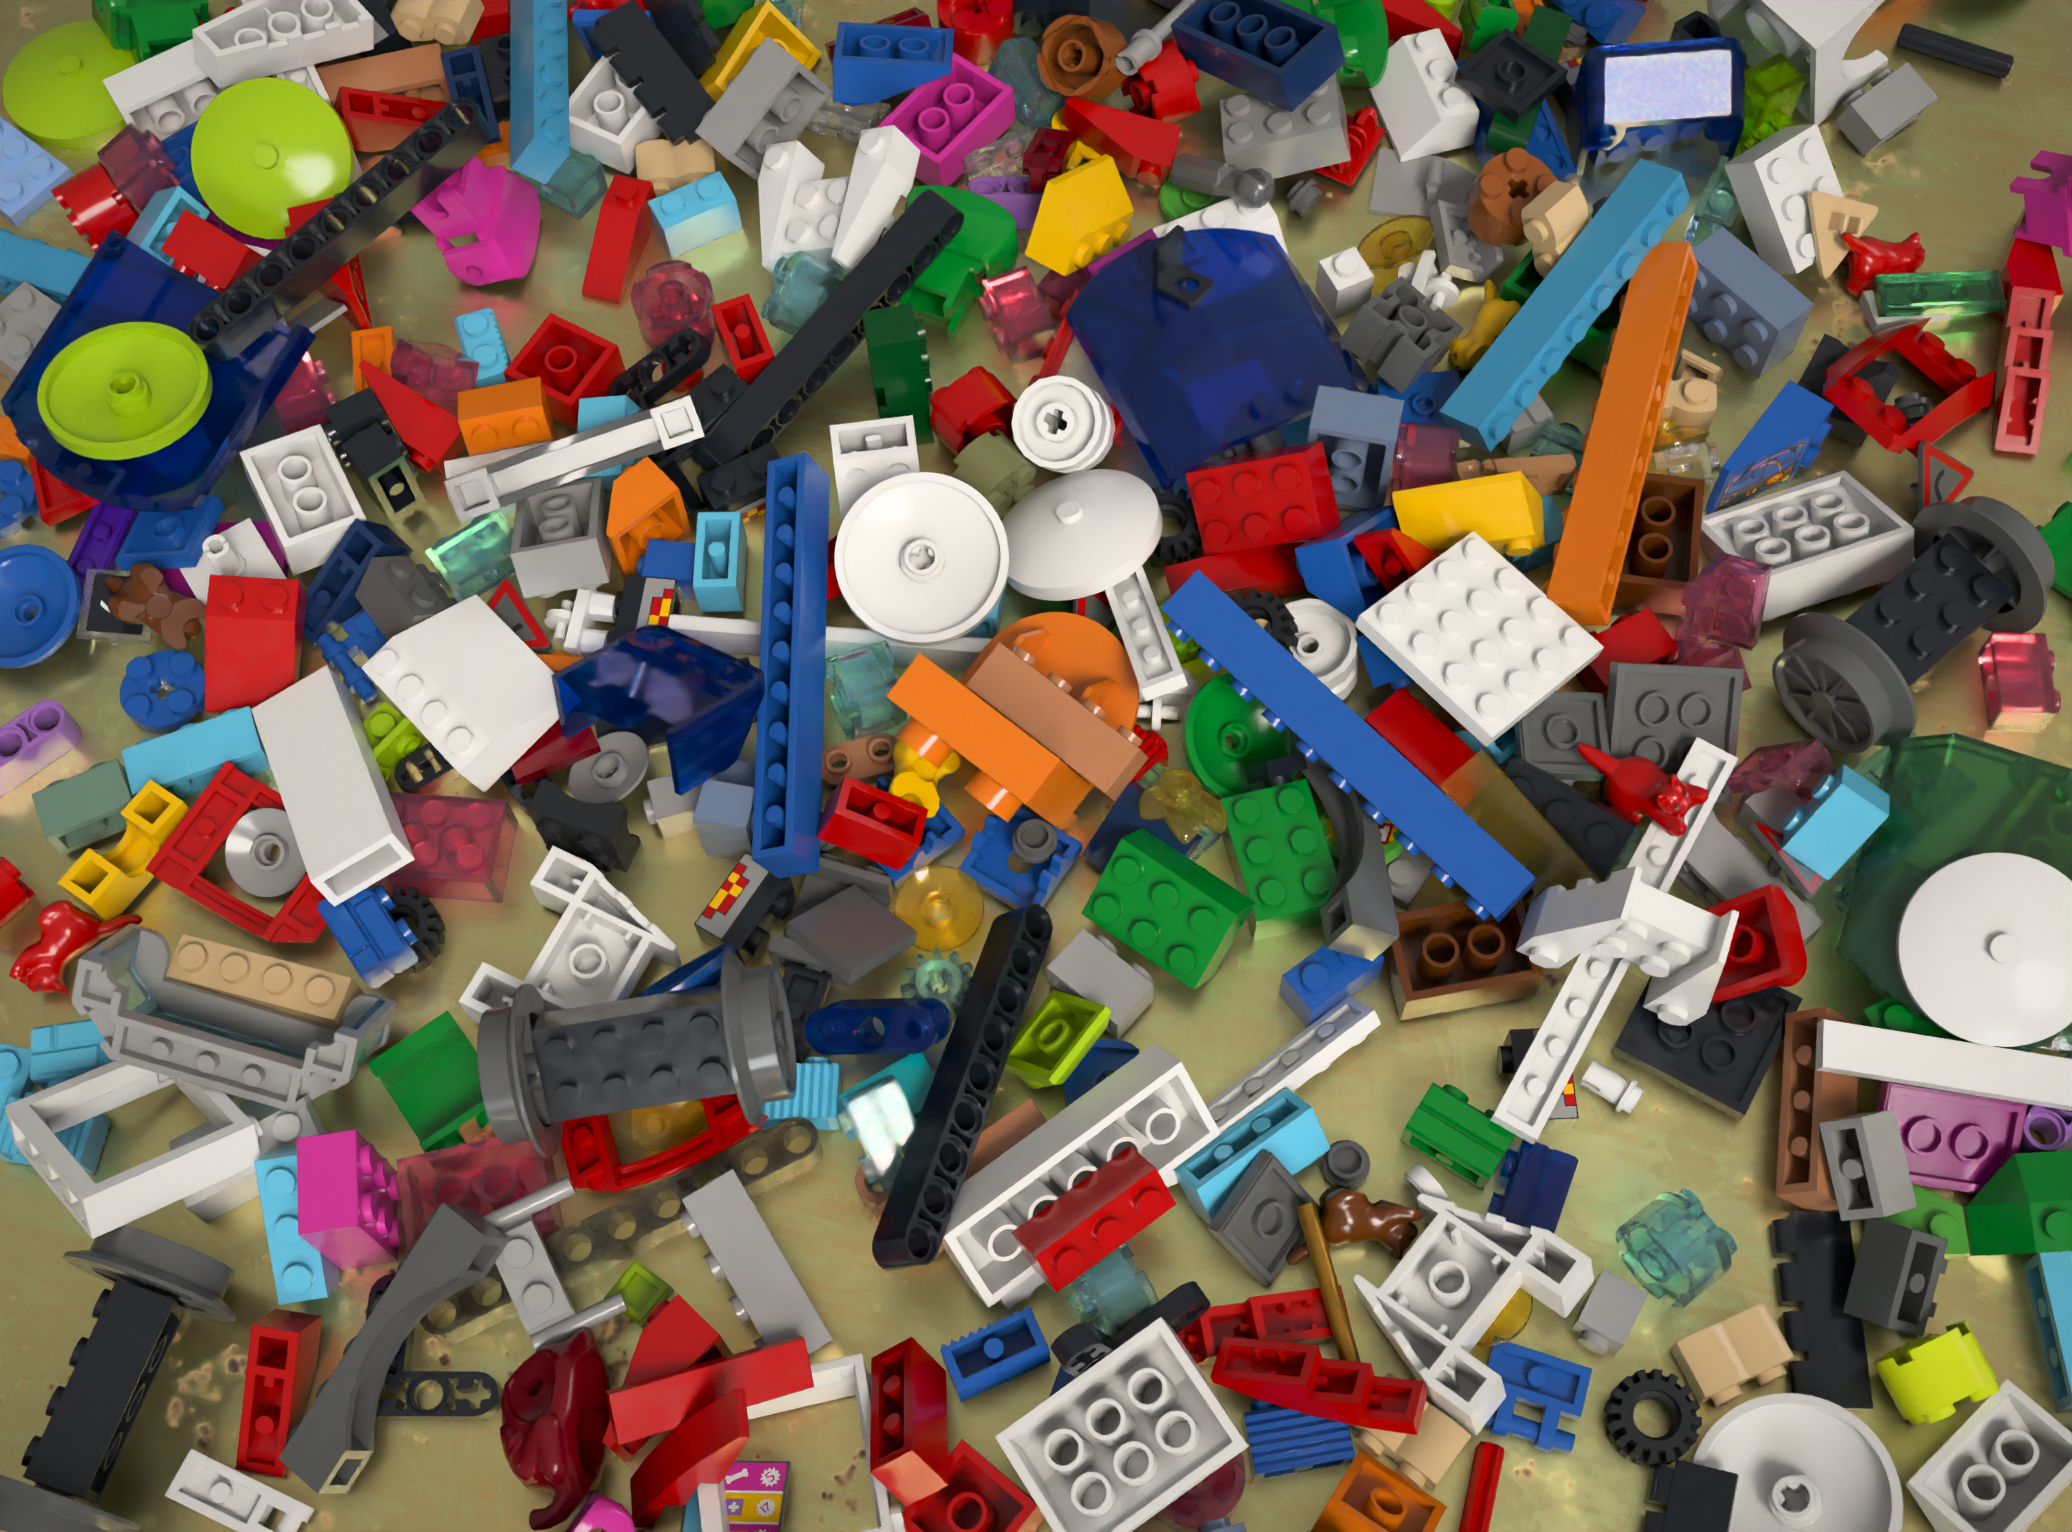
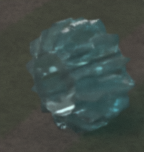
M936 947L933 951L932 960L928 961L925 956L918 954L916 957L918 968L905 969L904 977L908 983L901 986V994L903 998L909 999L906 1004L909 1014L920 1013V1021L925 1026L934 1017H937L939 1026L944 1029L948 1024V1016L952 1015L955 1020L957 1018L971 981V976L974 973V968L970 961L960 964V955L956 951L949 954L947 959H943L941 950ZM941 983L942 988H945L947 984L948 990L939 993L938 988H936L935 992H933L932 987Z

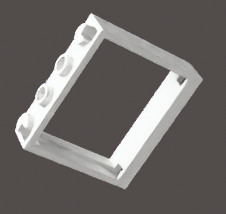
M113 1061L5 1106L16 1147L92 1239L254 1167V1161L261 1157L258 1137L263 1135L261 1127L253 1115L246 1116L241 1111L234 1095L225 1094L221 1091L118 1061ZM174 1083L218 1129L213 1133L99 1183H95L54 1135L57 1132Z
M862 1353L810 1365L814 1383L813 1388L747 1407L748 1420L856 1395L878 1524L877 1528L860 1532H906L901 1505L892 1506L889 1490L870 1473L871 1373L868 1374ZM722 1479L720 1484L700 1483L697 1487L702 1532H730L724 1480Z

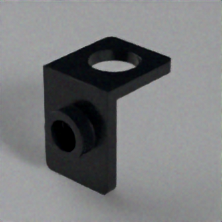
M1176 225L1154 246L1151 259L1153 265L1152 289L1188 308H1193L1214 289V281L1182 265L1184 227ZM1181 281H1191L1197 284L1199 288L1191 293H1183L1178 291L1175 285Z
M698 438L683 444L657 464L679 488L687 514L699 512L705 508V505L679 465L708 444L706 438Z

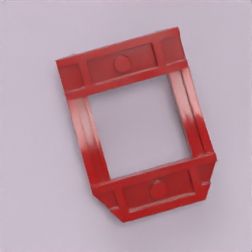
M1932 317L1899 323L1873 334L1844 354L1822 374L1827 379L1822 386L1825 397L1886 450L1901 454L1906 448L1916 458H1918V445L1921 441L1930 442L1931 444L1935 443L1950 430L1977 415L1982 408L1988 410L1995 403V371L1978 378L1976 376V369L1970 363L1961 358L1956 359L1944 349L1945 344L1937 335L1922 330ZM1893 349L1899 351L1950 395L1912 427L1906 423V417L1899 409L1892 405H1885L1874 395V389L1868 382L1859 377H1853L1864 366Z
M226 761L147 865L145 871L208 910L268 942L315 943L327 927L326 922L316 908L317 904L326 898L310 882L308 874L304 876L275 918L253 908L201 877L202 873L227 841L228 836L239 819L246 815L250 809L254 811L262 808H275L286 811L281 795L259 780L255 781L235 768V765Z
M737 1093L703 1098L701 1102L709 1125L707 1131L669 1150L625 1165L620 1164L607 1114L565 1120L561 1144L569 1176L575 1189L616 1192L659 1180L697 1165L760 1129L768 1119V1116L763 1114L759 1124H749L741 1109Z

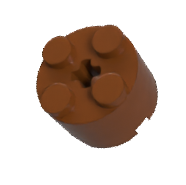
M1069 14L1058 18L1045 30L1042 37L1045 40L1041 52H1038L1037 65L1042 80L1053 91L1064 96H1072V98L1097 101L1114 93L1123 80L1129 76L1123 74L1116 66V58L1119 57L1117 54L1123 51L1127 44L1121 32L1113 24L1083 15Z
M1512 148L1508 152L1496 155L1485 164L1466 195L1465 204L1467 203L1468 214L1466 218L1468 225L1481 240L1492 246L1501 247L1502 244L1514 245V247L1522 246L1529 242L1523 231L1522 209L1555 180H1559L1540 159L1528 154L1523 148Z

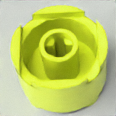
M1966 1320L1945 1326L1947 1332L1940 1336L1938 1333H1928L1923 1337L1910 1341L1883 1355V1359L1873 1362L1902 1418L1909 1420L1911 1426L1925 1421L1927 1424L1940 1421L1956 1412L1952 1403L1959 1404L1970 1399L1972 1402H1977L2001 1390L1996 1382L1998 1377Z

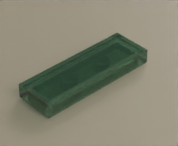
M1999 270L1876 274L1872 281L1878 317L2002 312L2006 306Z

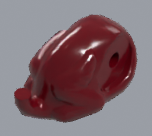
M584 1328L578 1329L566 1341L549 1344L536 1351L515 1370L505 1383L503 1389L500 1436L509 1467L527 1489L554 1493L552 1503L547 1507L534 1509L530 1512L529 1524L534 1531L550 1529L566 1521L584 1498L596 1491L603 1475L608 1447L602 1441L610 1421L605 1391L612 1389V1381L607 1361L595 1334L591 1330Z

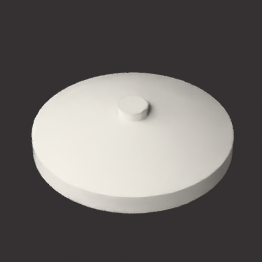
M1093 469L1067 474L1036 488L1018 502L1002 521L1009 547L1007 582L1024 595L1047 601L1073 600L1091 596L1122 582L1147 561L1161 537L1163 518L1154 492L1140 478L1127 472L1111 469Z
M913 472L901 474L882 481L869 489L848 511L841 524L835 545L836 577L844 599L852 612L865 626L876 634L905 645L932 646L958 639L974 630L996 607L1005 589L1009 573L1007 536L1004 526L992 505L970 485L939 473Z
M2000 852L1972 855L1954 861L1929 876L1915 890L1902 912L1896 935V958L1899 973L1910 998L1919 1010L1947 1033L1972 1043L1987 1046L2011 1047L2031 1044L2046 1039L2067 1027L2072 1022V881L2060 871L2037 859Z
M1778 1393L1746 1401L1731 1409L1714 1423L1705 1434L1694 1455L1693 1464L1739 1475L1729 1532L1902 1531L1904 1517L1903 1495L1897 1470L1890 1454L1877 1435L1862 1420L1850 1411L1828 1400L1799 1393Z

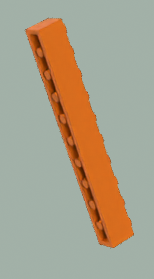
M1690 241L1659 242L1638 265L1635 274L1629 279L1630 283L1627 294H1623L1620 299V320L1618 328H1614L1611 333L1609 361L1604 363L1601 370L1602 388L1599 398H1595L1592 404L1593 421L1590 433H1586L1583 438L1582 463L1580 469H1576L1573 475L1572 487L1574 493L1570 506H1566L1563 512L1564 530L1560 542L1555 544L1553 549L1554 568L1551 579L1546 580L1543 587V593L1547 599L1558 605L1574 621L1581 625L1608 626L1699 269Z

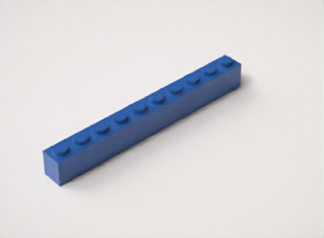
M806 452L768 461L752 861L779 879L819 872L820 839L816 838L821 821L830 476Z
M1198 569L1163 605L1161 610L1170 618L1165 626L1183 643L1189 638L1193 639L1202 648L1197 656L1215 673L1223 667L1232 675L1234 679L1229 685L1248 703L1254 697L1267 708L1261 715L1280 733L1288 727L1300 739L1294 746L1310 761L1315 763L1319 758L1324 760L1333 769L1327 776L1346 794L1354 788L1363 796L1366 802L1361 808L1377 823L1382 825L1386 820H1389L1400 831L1395 839L1414 857L1420 851L1434 862L1429 871L1450 889L1457 883L1467 892L1469 896L1463 902L1483 921L1491 915L1500 922L1538 882L1530 871Z

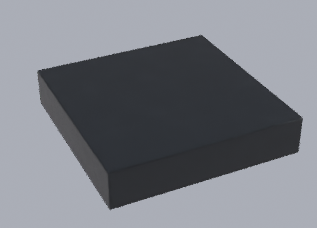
M1505 28L1457 69L1454 81L1507 119L1517 124L1565 82L1568 70L1508 28Z

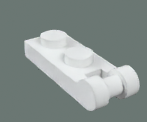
M193 1449L189 1451L164 1495L237 1532H297L302 1522L308 1523L315 1510ZM274 1507L285 1512L275 1531L264 1526Z

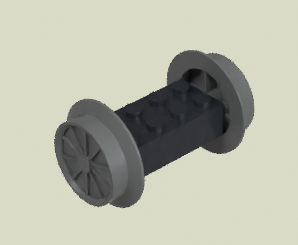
M1971 496L1959 502L1942 501L1930 504L1917 514L1912 523V527L1915 529V561L1845 621L1817 612L1803 613L1792 619L1784 630L1782 640L1783 652L1774 660L1772 676L1777 693L1793 718L1817 740L1841 752L1855 754L1864 752L1872 745L1882 747L1899 745L1911 736L1917 721L1916 706L1910 689L1980 628L2005 635L2022 634L2034 628L2042 620L2046 611L2047 591L2052 587L2055 579V564L2052 553L2040 532L2017 510L2001 501L1984 496Z
M727 951L724 954L721 968V984L548 1012L537 988L527 983L517 988L512 1006L485 1010L479 1023L477 1037L478 1072L483 1102L492 1130L503 1144L530 1140L536 1151L545 1158L553 1157L558 1152L565 1120L737 1093L746 1120L749 1124L756 1125L761 1121L766 1103L794 1099L796 1096L797 1061L794 1033L787 995L780 972L775 964L746 968L734 951Z
M123 1225L96 1237L90 1250L67 1251L63 1256V1259L69 1264L114 1286L112 1290L105 1288L99 1296L92 1313V1317L98 1319L89 1338L81 1337L75 1346L69 1361V1366L74 1367L72 1375L66 1387L59 1385L54 1391L45 1413L51 1419L43 1436L35 1435L23 1456L21 1465L27 1467L23 1477L35 1482V1485L32 1486L0 1475V1530L6 1532L140 1531L142 1528L140 1524L77 1502L74 1499L76 1497L96 1505L98 1504L185 1315L184 1311L223 1322L232 1323L236 1320L237 1316L223 1301L235 1273L232 1268L204 1253L175 1241Z

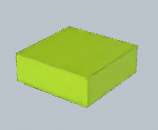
M635 1259L604 1299L622 1292L629 1310L622 1314L644 1329L648 1325L646 1320L649 1314L662 1301L668 1300L674 1289Z

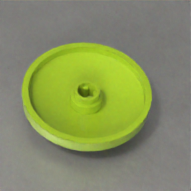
M96 21L73 22L46 31L24 46L7 68L2 84L4 106L14 124L25 136L48 147L79 149L95 146L114 139L129 128L102 80L135 65L131 50L113 48Z
M271 77L254 78L239 82L221 92L210 102L200 116L191 144V165L194 180L209 208L232 228L260 239L286 240L284 226L290 225L287 208L332 198L335 194L342 193L353 183L355 171L354 149L343 120L336 110L320 95L303 85L286 79Z
M125 322L89 332L61 350L49 363L41 377L37 392V404L47 429L53 438L66 449L93 459H130L158 451L177 441L194 427L210 402L213 380L210 367L202 350L185 333L159 323Z

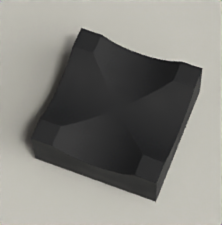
M1824 334L1797 384L1833 404L1823 395L1822 386L1827 379L1822 374L1850 349L1838 339ZM1873 360L1856 372L1853 377H1859L1868 382L1874 389V395L1885 403L1903 367L1891 362ZM1833 404L1834 408L1827 421L1833 425L1829 433L1862 447L1868 433Z
M545 779L541 780L527 809L548 851L551 850L552 846H555L574 856L586 859L587 862L593 864L601 871L610 872L614 868L627 873L641 843L639 836L629 833L627 824L628 812L624 805L612 801L604 803L583 802L567 795L560 789L557 783Z

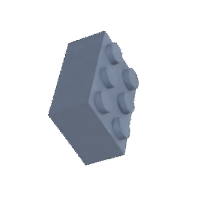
M1722 226L1692 248L1699 269L1687 317L1699 326L1711 341L1718 343L1731 354L1741 367L1748 369L1759 379L1793 353L1814 303Z
M1318 386L1307 443L1323 442L1337 508L1363 512L1384 507L1405 400L1390 398L1386 395H1372L1349 391L1342 387Z

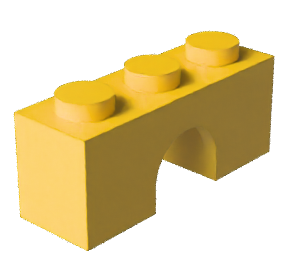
M150 779L120 812L126 820L127 828L119 844L113 850L103 855H98L88 848L57 883L80 905L103 921L107 922L119 917L154 878L152 874L145 871V868L190 809L182 800Z

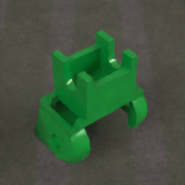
M92 0V17L107 36L113 48L131 50L136 65L193 39L192 29L199 27L198 23L200 21L203 24L208 22L209 3L208 0Z
M1280 0L1336 25L1346 63L1335 72L1339 86L1373 88L1380 83L1386 71L1389 54L1388 23L1381 0H1319V3L1315 5L1312 0Z
M916 186L910 190L907 196L905 211L920 194L926 190H933L964 214V222L955 238L899 299L898 305L912 303L913 312L949 323L946 329L947 336L955 339L974 299L982 301L987 296V293L995 295L997 288L1001 287L1012 273L1019 254L1015 219L1005 208L975 193L949 186ZM985 269V273L978 287H976L974 273L979 274Z

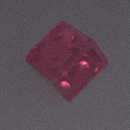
M1721 552L1709 565L1705 564L1702 567L1699 575L1693 581L1689 580L1687 582L1681 599V605L1686 607L1685 618L1679 623L1674 638V644L1679 646L1677 662L1687 664L1709 639L1750 651L1754 649L1758 643L1773 565Z
M1818 738L1756 748L1732 770L1726 784L1732 793L1753 791L1757 794L1770 788L1784 787V789H1791L1807 804L1813 798L1811 792L1817 782L1827 773L1833 776L1838 769L1833 763L1828 750L1821 744Z

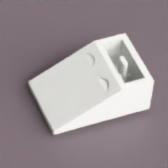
M913 415L829 425L841 524L854 503L875 485L901 474L920 472Z

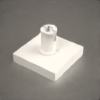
M250 518L218 535L209 536L202 544L203 553L196 567L179 568L197 600H200L205 605H207L210 575L287 579Z

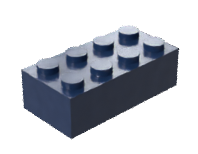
M1198 0L1170 25L1178 49L1185 61L1191 59L1197 69L1289 112H1293L1346 63L1335 24L1280 0Z

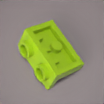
M385 701L362 723L385 783L398 762L419 749L421 741L425 738L407 717H404Z

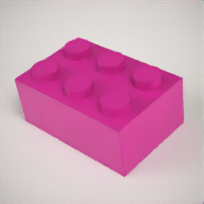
M953 52L951 74L918 86L878 127L895 125L920 150L915 173L917 179L927 185L950 186L1016 121L1014 89Z
M356 1129L297 1138L298 1235L341 1270L399 1262L398 1246H403L405 1242L404 1224L402 1218L397 1217V1200L403 1198V1181L400 1172L396 1171L388 1163L387 1158H383L374 1145L370 1144Z

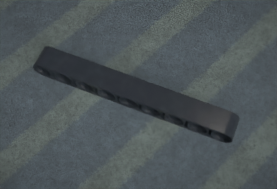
M461 97L445 105L198 312L188 326L190 339L215 362H228L240 354L490 142L492 128L476 103L469 98Z
M926 190L920 194L703 437L706 438L708 444L692 456L693 463L707 473L773 442L866 338L862 312L894 306L955 238L963 225L964 214L933 190Z
M1031 904L1001 914L994 919L873 1237V1256L876 1263L886 1271L927 1265L934 1261L938 1254L1052 936L1053 926L1050 915L1039 904Z

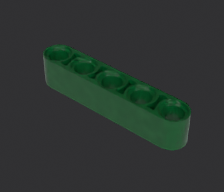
M1536 4L1523 39L1558 62L1574 15ZM1543 101L1517 124L1496 111L1483 150L1498 155L1517 147L1526 150Z

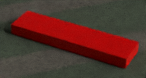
M798 1335L605 1391L615 1442L621 1445L675 1429L699 1410L735 1388L745 1389L747 1407L813 1388L814 1383L805 1338Z

